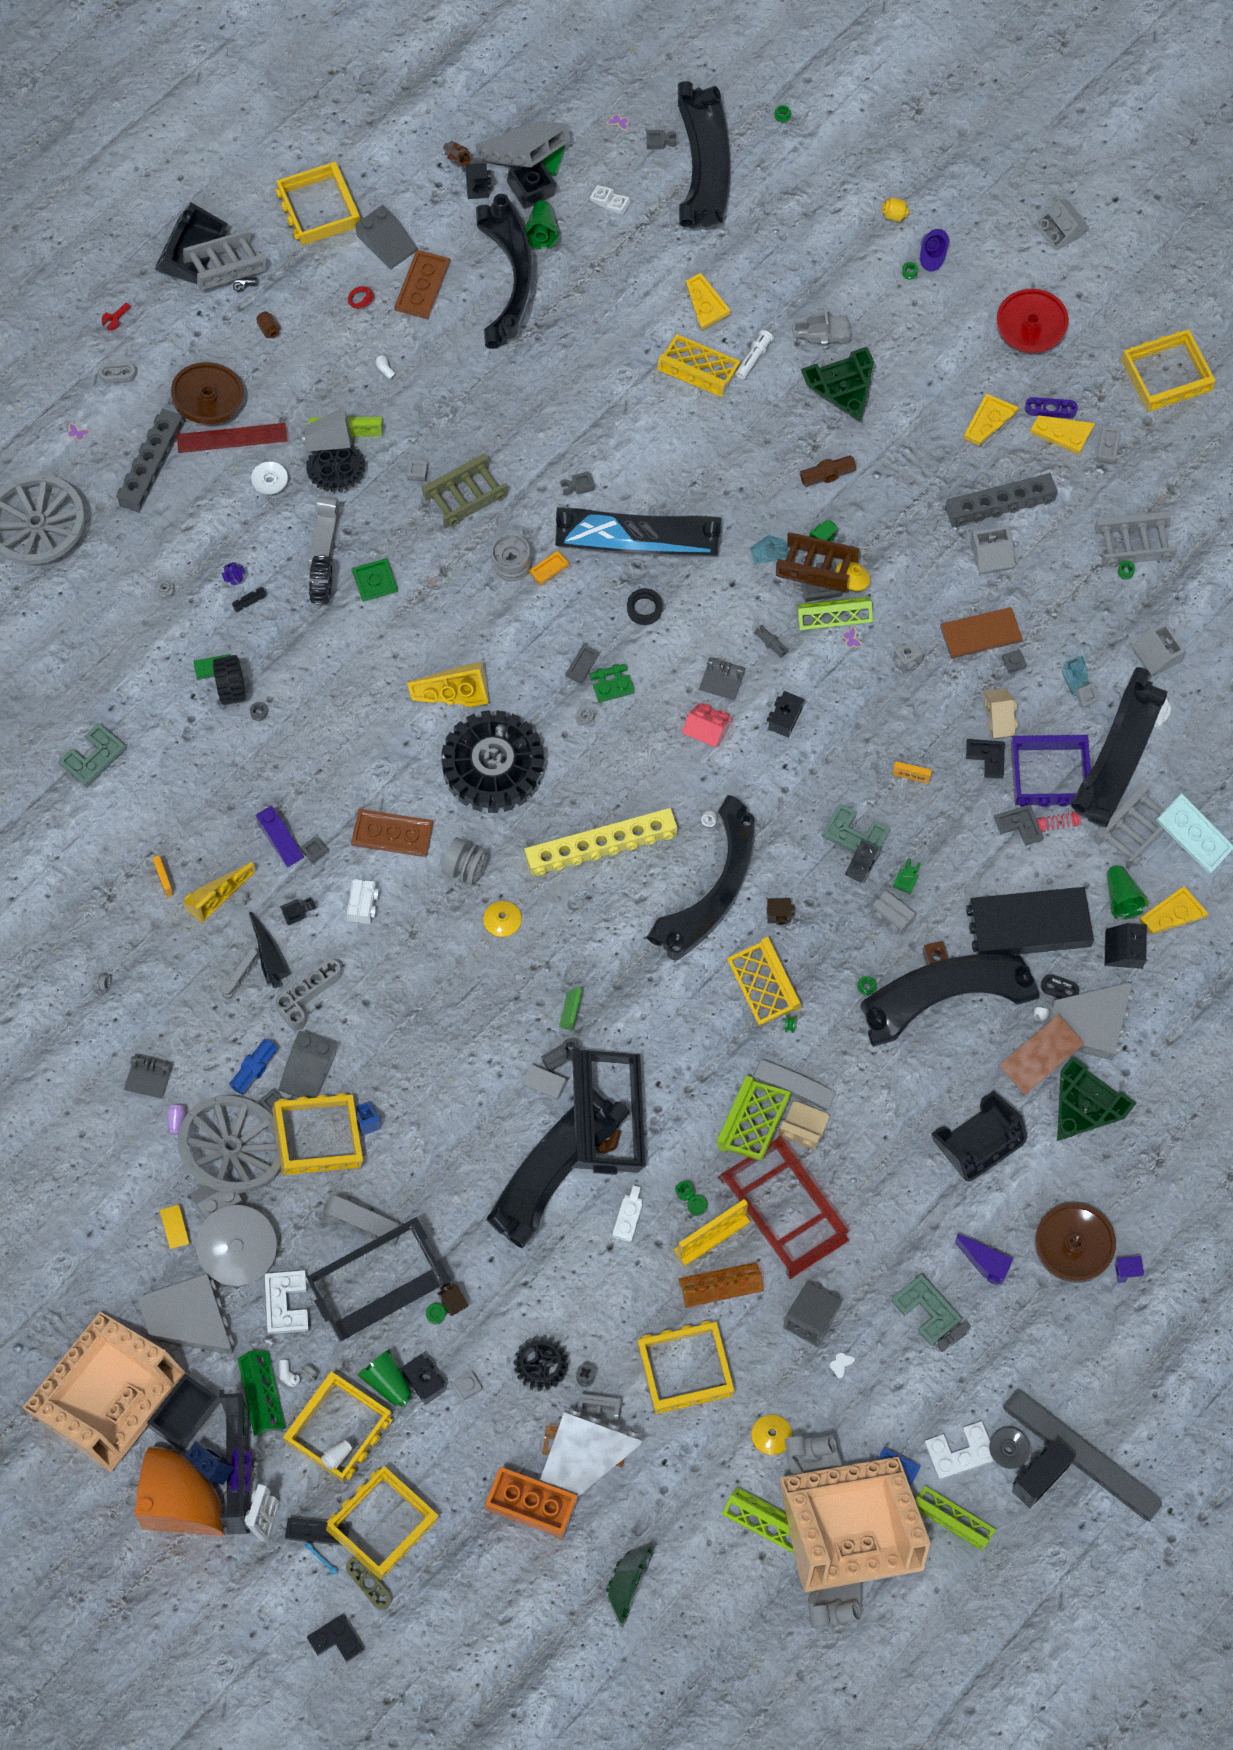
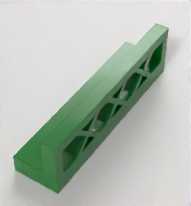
M248 1351L237 1359L254 1436H261L267 1431L283 1430L285 1425L269 1351ZM257 1357H263V1367L258 1363ZM262 1376L268 1380V1386L262 1383ZM266 1395L272 1399V1406L266 1402ZM271 1414L276 1418L277 1425H271Z

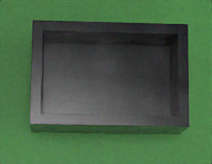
M184 1374L147 1421V1424L152 1431L182 1452L220 1402L215 1394L187 1374Z
M1059 1439L1054 1443L1050 1441L1043 1448L1040 1454L1041 1457L1035 1456L1026 1469L1027 1472L1022 1470L1013 1482L1014 1488L1012 1493L1030 1509L1072 1465L1076 1457Z

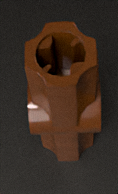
M454 141L444 144L443 149L447 156L446 158L462 166L470 164L472 158L466 147Z
M851 455L833 461L832 459L822 460L817 466L800 471L802 484L806 487L822 481L831 483L841 475L856 471L855 460Z

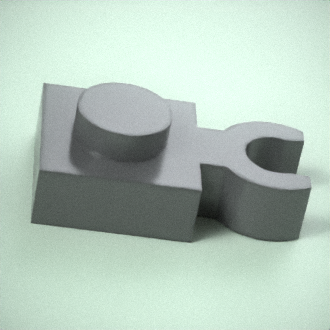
M646 130L647 149H662L664 144L676 146V140L670 139L676 138V132L670 131L664 134V130Z
M589 471L572 475L571 481L567 479L560 481L561 487L568 486L567 489H563L564 495H569L574 490H576L577 494L594 490V484Z
M966 1322L961 1325L959 1323L954 1325L949 1330V1335L938 1342L937 1347L943 1352L969 1333L970 1327Z

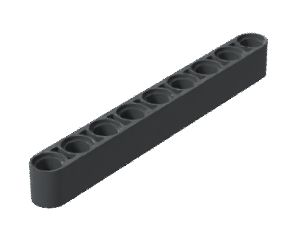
M1015 1391L1004 1404L1003 1408L1009 1415L1046 1444L1050 1441L1054 1443L1059 1439L1076 1455L1072 1463L1144 1520L1150 1522L1162 1507L1159 1499L1021 1392Z

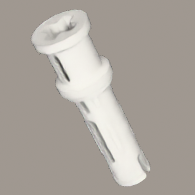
M761 330L757 340L752 342L750 352L735 372L739 379L745 380L759 356L766 352V347L774 340L773 335L768 331Z

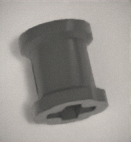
M582 1364L578 1367L576 1380L582 1387H588L594 1382L595 1372L591 1365ZM585 1372L586 1375L589 1374V1378L586 1379L585 1376L582 1377V1373Z

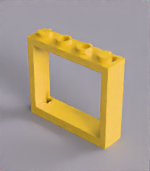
M336 161L276 180V196L278 199L281 198L282 210L287 212L288 224L293 226L294 238L299 240L301 246L356 228L355 224L360 221L359 213ZM333 178L349 217L302 232L286 192Z
M1189 329L1181 332L1177 331L1169 336H1162L1151 342L1146 341L1139 346L1124 350L1121 361L1147 412L1213 391L1216 380ZM1184 345L1201 379L1150 396L1133 361Z
M339 1093L331 1097L319 1095L316 1098L309 1099L308 1097H299L296 1100L279 1099L277 1102H274L272 1112L282 1176L361 1168L363 1157L353 1094ZM347 1106L354 1155L289 1161L282 1112Z
M704 1321L700 1323V1326L692 1327L687 1325L681 1327L678 1331L665 1330L660 1335L652 1336L648 1334L638 1340L637 1346L655 1415L734 1396V1387L717 1322ZM712 1332L725 1385L659 1400L646 1347Z
M331 1371L285 1433L283 1440L284 1443L345 1483L347 1479L350 1480L356 1473L355 1467L358 1463L365 1461L368 1456L367 1451L371 1445L374 1447L377 1444L381 1431L383 1429L386 1430L390 1426L392 1414L391 1411ZM335 1386L382 1417L343 1472L336 1468L328 1469L319 1456L296 1441Z
M385 1466L373 1472L369 1477L371 1480L366 1485L362 1483L355 1491L356 1495L352 1499L348 1498L341 1505L342 1510L338 1514L333 1513L327 1521L326 1528L328 1533L379 1580H382L437 1522L439 1517L436 1512ZM382 1481H385L425 1519L378 1566L337 1527Z

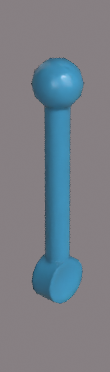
M307 1542L305 1547L330 1569L332 1575L337 1574V1567H333Z

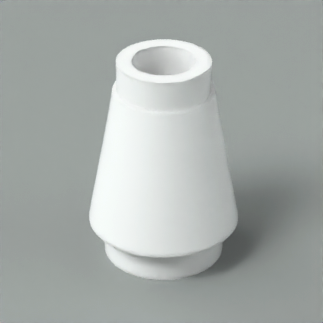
M344 1440L324 1451L321 1460L328 1469L337 1468L352 1450V1447Z

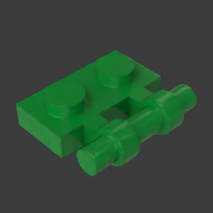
M614 664L610 668L603 670L599 668L595 672L589 673L591 680H599L598 683L593 684L598 703L634 694L629 674L621 676L620 673L627 671L626 664ZM614 674L615 678L605 680V676Z

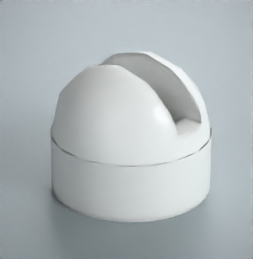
M707 810L701 818L702 824L706 827H713L717 822V814L714 811Z
M1035 1007L1033 1016L1037 1022H1045L1049 1017L1050 1010Z

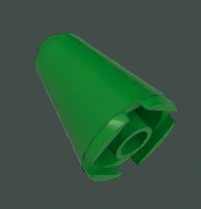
M541 200L535 203L524 228L529 246L532 248L541 249V247H547L548 249L558 241L559 233L552 206L547 201Z
M1114 865L1110 867L1106 876L1113 917L1118 919L1117 917H1122L1123 920H1127L1143 913V908L1149 905L1147 896L1123 866Z
M390 1349L378 1356L367 1368L362 1369L357 1374L395 1407L397 1405L402 1407L411 1400L409 1398L411 1391Z

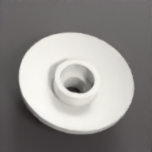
M276 462L259 464L251 475L253 487L258 492L267 495L280 492L288 481L287 471Z

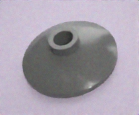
M1004 1428L992 1436L989 1443V1451L992 1459L999 1466L1015 1469L1027 1461L1030 1454V1445L1027 1438L1020 1431L1013 1428ZM1005 1447L1010 1448L1011 1453H1006Z

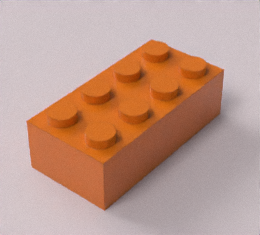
M500 1467L485 1503V1510L563 1539L578 1498L573 1493Z

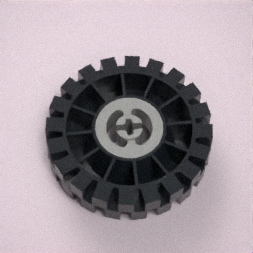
M490 710L481 711V717L478 718L474 713L466 717L465 724L461 721L454 726V733L449 732L445 739L446 745H443L441 753L445 783L449 785V791L454 797L459 796V802L465 806L471 803L473 810L482 812L483 807L488 808V813H498V808L503 807L504 812L513 810V804L517 803L518 806H521L527 802V796L532 797L537 791V784L540 785L542 782L544 749L543 745H541V739L537 732L533 733V727L527 721L522 724L521 717L513 713L510 718L506 717V711L499 710L496 711V715H491ZM501 753L506 757L505 763H502ZM481 757H484L485 767L480 763Z

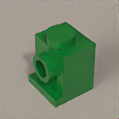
M826 519L822 524L819 523L814 531H810L809 537L832 542L837 537L838 527L834 522Z

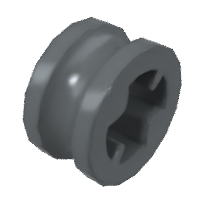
M255 702L251 705L250 714L253 720L262 721L267 717V709L262 702ZM256 709H259L262 713L258 715Z

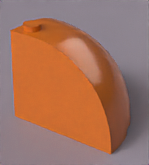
M149 1446L141 1468L134 1514L142 1530L225 1536L220 1519V1514H224L220 1496L212 1481L206 1479L184 1455L166 1448Z

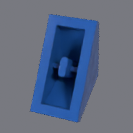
M370 1101L355 1107L357 1124L362 1136L381 1129L379 1117Z

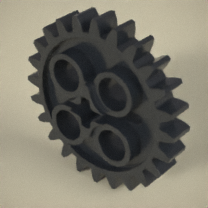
M354 445L351 448L312 451L313 455H309V460L306 461L308 478L311 479L312 484H317V488L323 486L324 491L330 488V491L333 492L334 488H337L338 492H340L342 487L347 490L348 485L354 487V482L359 483V478H363V472H365L363 454H360V449L355 450ZM333 455H336L338 478L335 477Z

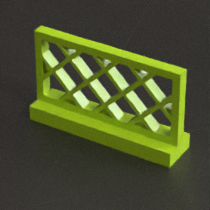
M746 1076L716 1141L718 1150L724 1153L728 1150L762 1161L790 1099L791 1092L755 1082L753 1077ZM756 1089H761L767 1095L756 1099L754 1094ZM776 1095L784 1096L783 1101L774 1104L772 1097ZM769 1099L772 1106L762 1110L759 1103ZM756 1104L759 1111L749 1115L747 1112L748 1107ZM775 1110V1118L767 1121L764 1114ZM762 1115L765 1122L754 1126L751 1119ZM749 1121L752 1128L741 1132L740 1125ZM767 1126L769 1129L768 1134L760 1137L757 1130ZM754 1132L757 1139L747 1143L744 1136ZM742 1138L744 1145L739 1147L732 1146L734 1140ZM760 1143L762 1147L760 1153L750 1150L749 1147Z

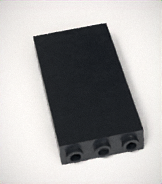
M1085 887L970 898L969 905H966L967 917H971L969 931L974 936L972 950L976 954L1018 955L1092 947L1094 942Z

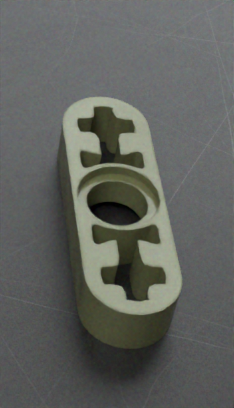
M356 1557L351 1558L346 1564L348 1575L376 1609H387L391 1604V1597L376 1576ZM353 1563L355 1565L360 1564L359 1569L364 1574L359 1580L356 1579L360 1577L357 1571L351 1572V1565ZM367 1578H371L375 1582L374 1587L371 1589L363 1587V1581ZM377 1590L381 1597L386 1596V1603L377 1604V1596L373 1594L371 1597L369 1594Z

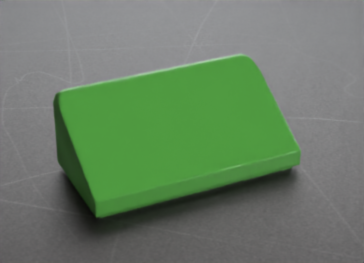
M579 987L569 991L566 995L559 1024L560 1028L574 1029L582 997V989Z

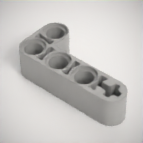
M318 497V517L309 557V570H311L314 556L326 555L331 557L339 518L338 498Z
M333 959L325 961L276 997L277 1011L292 1030L297 1031L305 1027L306 1020L301 1007L341 978L339 963ZM314 980H320V981H321V982H320L319 984H317V985L312 984V982H313ZM299 991L305 992V994L302 996L296 995V993ZM283 1002L290 1003L287 1007L280 1006ZM295 1016L301 1017L299 1021H292V1018Z
M330 1196L326 1200L319 1217L326 1224L336 1225L339 1223L372 1239H377L400 1226V1224L338 1196ZM398 1236L385 1244L395 1246Z

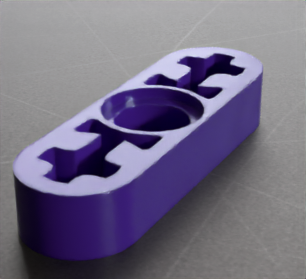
M1030 397L1025 403V412L1031 416L1039 415L1070 419L1076 416L1078 409L1075 401L1065 399ZM1054 405L1056 410L1049 411L1046 406Z

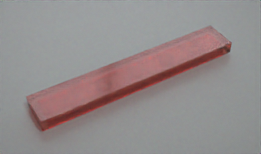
M285 423L177 434L179 453L287 442Z

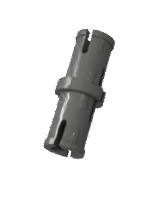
M760 625V630L757 628L754 634L780 658L784 657L789 649L778 640L776 635H772L763 625Z

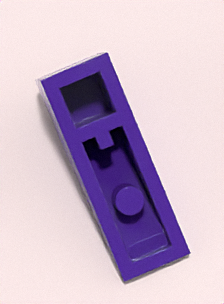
M272 805L256 814L258 826L287 868L304 858Z
M958 1234L955 1244L980 1274L987 1278V1281L991 1284L1002 1285L1013 1262V1258Z

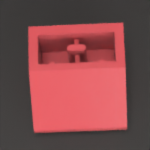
M699 703L689 712L682 733L717 747L723 740L733 717L729 716L725 711L712 709L706 703Z

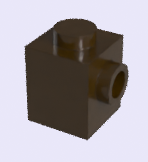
M768 898L767 923H776L777 925L791 923V917L795 916L794 904L791 905V898Z
M447 1283L440 1287L441 1291L437 1295L450 1316L469 1306L457 1284Z

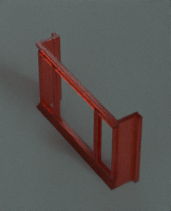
M779 1136L769 1144L764 1157L777 1150L785 1161L784 1163L743 1189L739 1187L733 1177L759 1160L747 1157L729 1170L721 1173L718 1179L722 1184L724 1182L727 1183L739 1202L743 1199L746 1200L748 1203L747 1213L785 1265L786 1275L789 1279H792L849 1242V1239L847 1237L848 1229L784 1140ZM789 1167L822 1213L780 1240H777L746 1197V1194ZM826 1218L836 1234L795 1261H792L782 1246Z

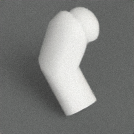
M383 355L376 358L377 368L390 379L395 372L389 367L387 358Z
M280 1360V1380L289 1387H296L300 1382V1377L289 1371L288 1360Z

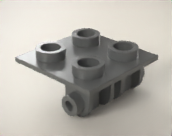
M710 657L708 658L707 668L699 690L735 700L746 668Z
M135 1054L130 1060L132 1065L124 1090L162 1099L173 1062Z

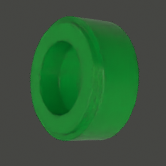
M694 1195L688 1200V1211L694 1216L703 1215L707 1210V1200L701 1195Z
M434 1303L428 1306L426 1309L428 1322L438 1325L445 1320L446 1310L441 1304Z

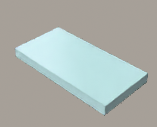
M1182 793L1155 820L1208 874L1212 873L1233 850V845Z

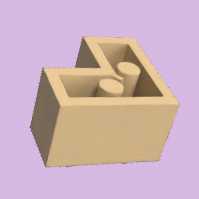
M1006 688L984 691V707L989 716V732L992 737L1016 736L1015 729H1018V721L1014 716V711H1017L1016 700H1013L1012 694H1009Z

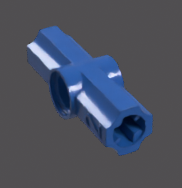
M264 1038L253 1054H249L244 1059L241 1069L229 1083V1086L235 1092L243 1095L254 1080L259 1079L263 1075L268 1062L278 1051V1047L269 1039Z

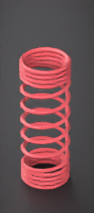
M1072 812L1070 816L1073 827L1080 826V815ZM1063 813V815H1065L1067 819V826L1069 828L1068 814L1066 816V814ZM1058 814L1057 818L1053 815L1052 819L1048 816L1047 820L1045 817L1037 818L1036 820L1041 832L1046 831V825L1047 831H1049L1048 818H1050L1052 830H1054L1053 817H1055L1057 828L1059 829L1058 816L1062 820V827L1064 829L1063 815L1061 817Z

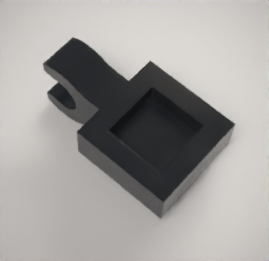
M311 897L303 900L301 903L296 899L280 906L287 925L306 918L304 912L316 908Z

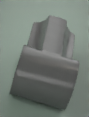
M568 1038L563 1041L562 1045L541 1056L543 1064L549 1072L568 1061H572L566 1059V1049L573 1047L579 1050L577 1040Z

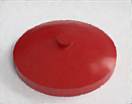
M1023 289L1012 293L1001 303L996 319L997 329L1001 338L1012 348L1026 353L1045 352L1057 346L1065 337L1069 323L1068 312L1062 301L1052 293L1041 289Z

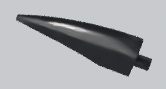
M249 912L257 938L261 969L267 984L271 983L273 988H278L280 986L279 980L287 977L290 974L269 933L253 913Z

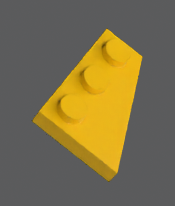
M701 273L686 280V287L701 331L731 314V310Z
M986 393L963 439L980 446L1015 415L1019 407Z
M1038 415L1030 433L1079 455L1095 423Z
M1183 886L1140 917L1139 921L1142 924H1147V930L1153 935L1209 916V913Z

